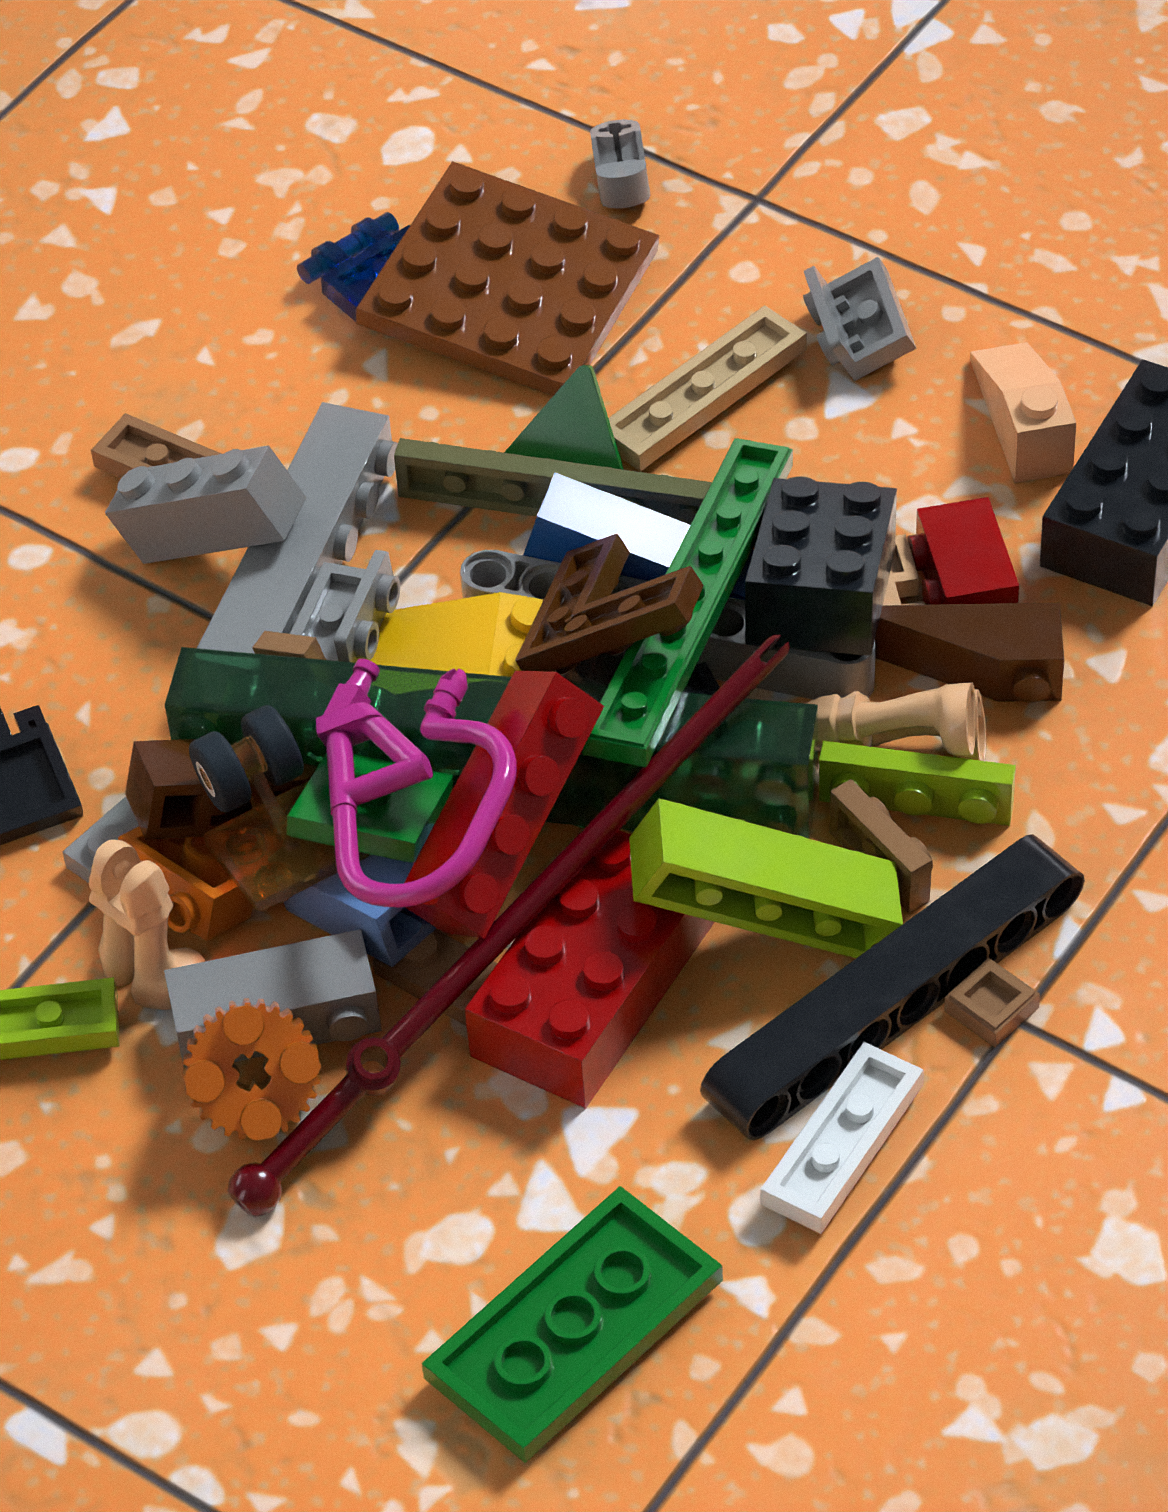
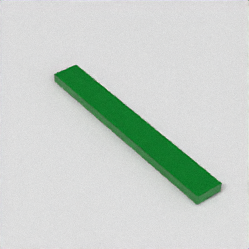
M739 438L734 439L666 574L691 565L704 586L692 612V618L684 628L672 635L660 636L658 633L634 642L627 649L600 702L604 705V708L583 747V755L647 767L756 543L773 478L787 479L793 467V449Z

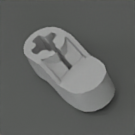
M621 119L604 122L593 127L590 135L601 204L608 208H628L647 201L651 194L640 124L634 120Z

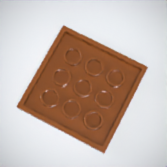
M452 161L357 306L356 324L554 396L579 366L590 365L656 255L659 235Z

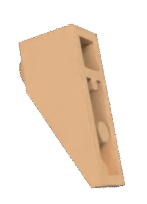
M1027 342L971 351L970 361L1014 483L1070 474L1074 466L1076 420L1058 377Z

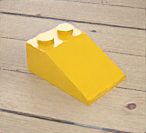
M499 592L395 609L392 613H386L379 628L377 650L373 658L370 659L380 669V673L376 681L372 682L368 697L371 700L370 705L387 719L421 724L426 715L424 706L427 700L432 699L433 691L440 677L455 668L456 671L461 669L466 673L468 685L460 706L455 710V719L479 721L487 724L514 671H522L515 662V659L544 599Z

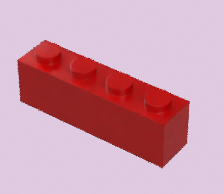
M514 671L487 723L505 735L511 743L516 756L517 773L510 797L481 857L473 869L457 885L444 894L428 902L405 908L443 933L486 938L589 738L604 705L557 672ZM478 745L475 746L404 883L418 880L434 872L459 847L492 778L493 761L490 754L484 748Z

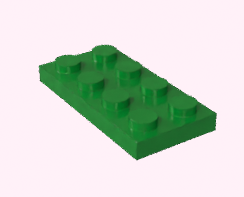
M619 1186L421 1363L423 1378L526 1463L723 1281V1266L627 1190Z

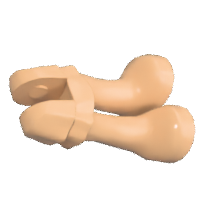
M973 682L946 684L940 688L884 702H870V699L859 691H854L843 698L838 694H832L807 702L797 716L799 734L818 751H821L823 741L871 747L909 736L931 735L940 736L943 746L954 757L985 761L986 723L981 693L979 689H974Z
M108 840L97 849L89 877V888L92 890L89 902L104 913L103 934L98 948L104 976L106 978L114 977L115 984L119 987L132 982V997L138 1005L150 1009H172L164 970L205 962V959L199 952L187 947L168 949L167 923L169 913L174 905L168 895L169 885L160 867L149 860L140 861L135 848L121 840Z

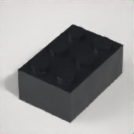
M801 476L789 479L773 478L745 580L746 645L761 646L770 636L781 635L773 647L781 648L789 642L791 649L872 655L895 553L897 488L878 487L869 482H854L851 484L818 482Z

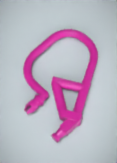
M358 659L353 667L354 673L346 684H338L324 714L316 718L317 735L326 746L330 810L333 816L336 868L339 878L348 892L365 903L395 908L415 906L435 899L452 889L478 862L513 790L517 773L516 756L509 740L495 727L479 721L455 719V710L460 706L468 689L466 673L461 669L456 671L453 668L443 674L433 691L432 699L427 700L424 706L426 715L421 723V734L429 740L470 743L487 750L493 761L491 781L459 847L441 867L423 878L402 884L382 883L368 878L363 873L359 861L356 821L357 806L431 779L433 771L427 756L370 705L371 700L368 697L372 682L376 681L380 669L370 660ZM371 740L395 762L392 765L355 778L353 746Z

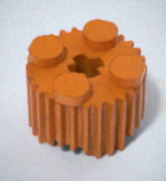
M244 998L240 1006H237L234 1001H230L229 1009L225 1011L218 1006L215 1008L216 1015L214 1017L208 1014L203 1016L204 1026L196 1025L193 1029L195 1038H188L187 1050L191 1053H185L183 1057V1064L188 1066L183 1069V1080H185L186 1095L191 1098L192 1108L200 1107L199 1117L202 1120L211 1118L212 1129L216 1130L222 1126L224 1127V1135L228 1137L233 1131L238 1132L239 1140H244L246 1136L255 1141L275 1137L280 1129L283 1132L288 1131L287 1122L291 1120L298 1123L301 1121L299 1111L308 1112L310 1110L308 1098L316 1099L317 1092L313 1085L320 1084L321 1081L319 1076L321 1063L318 1058L319 1052L316 1044L310 1043L313 1040L312 1034L309 1030L302 1031L304 1023L300 1017L292 1020V1011L286 1008L281 1012L278 1002L275 1001L270 1006H265L264 999L259 998L256 1005H251L249 998ZM254 1051L264 1054L266 1058L263 1066L264 1070L269 1074L267 1078L261 1083L253 1079L250 1085L239 1082L240 1070L234 1064L235 1059L241 1054L250 1059Z

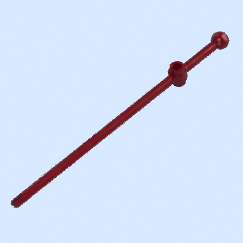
M772 635L767 638L654 755L647 767H643L493 922L485 939L478 938L382 1039L375 1037L366 1038L353 1045L347 1056L346 1076L261 1164L257 1162L244 1164L234 1171L229 1179L227 1191L241 1209L253 1217L266 1215L272 1211L281 1199L283 1188L280 1183L357 1102L364 1095L378 1096L385 1094L393 1088L399 1077L400 1058L775 669L789 653V642L783 645L766 663L762 662L761 658L775 645L781 635ZM368 1061H376L384 1069L380 1072L372 1073L365 1070L362 1065Z

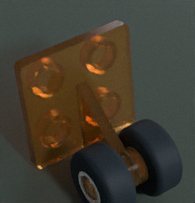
M269 705L262 706L242 718L243 739L230 745L222 734L214 731L194 740L189 746L190 759L199 781L210 800L221 812L228 813L249 801L251 802L253 809L206 832L203 838L208 850L257 911H264L278 903H282L293 895L338 873L335 846L287 835V815L309 780L277 797L274 796L267 780L275 786H281L301 776L304 765L300 750L289 727L277 710ZM359 852V861L372 854Z

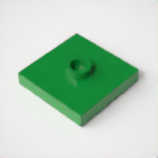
M326 753L287 815V835L335 846L333 816L330 810ZM353 754L355 778L394 764V762ZM433 771L431 779L358 805L356 821L359 852L414 863L452 792L453 775Z

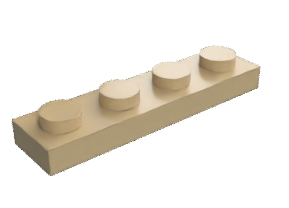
M767 306L761 307L609 417L620 458L638 471L644 470L806 351L807 333Z

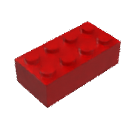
M621 830L603 846L516 937L465 1007L470 1057L585 1109L715 923L714 921L633 901L629 842L631 834Z

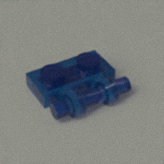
M385 212L374 220L366 217L351 227L350 234L335 243L325 241L311 250V257L297 265V272L306 284H310L321 277L322 294L356 322L357 306L410 225L399 230L397 220L389 212Z

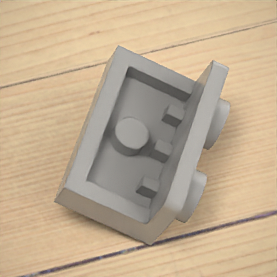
M879 257L828 284L815 266L804 270L810 292L803 295V299L816 324L823 326L824 331L817 334V339L831 365L834 366L841 362L853 380L856 381L917 349L889 272Z
M375 550L366 569L323 562L290 634L316 637L333 676L337 680L348 681L354 673L353 667L358 659L370 660L373 658L378 646L381 623L386 613H392L397 606L400 595V580L397 576H393L389 552Z

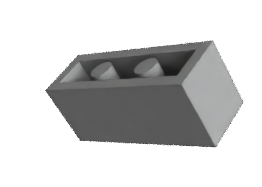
M268 445L246 450L233 449L223 454L196 459L184 458L178 462L163 465L136 467L129 470L118 482V490L106 509L105 514L142 563L146 564L285 541L307 497Z
M361 929L164 970L182 1061L185 1053H191L187 1050L188 1038H195L193 1035L194 1027L196 1025L204 1026L203 1016L208 1014L214 1017L216 1015L215 1008L218 1006L224 1011L228 1010L230 1001H234L237 1006H240L244 998H249L251 1005H256L259 998L264 999L265 1006H270L273 1001L278 1002L281 1012L289 1008L293 1014L292 1020L298 1017L302 1019L304 1023L302 1031L309 1030L313 1037L310 1043H315L316 1045L332 1041H351L365 1034L382 1031L375 985ZM254 1051L250 1059L265 1055ZM241 1054L234 1062L247 1060L248 1058Z

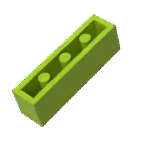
M660 798L629 837L633 901L853 958L859 957L903 925L896 863L894 861Z

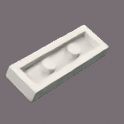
M863 1042L761 1187V1205L822 1234L922 1088L924 1070Z

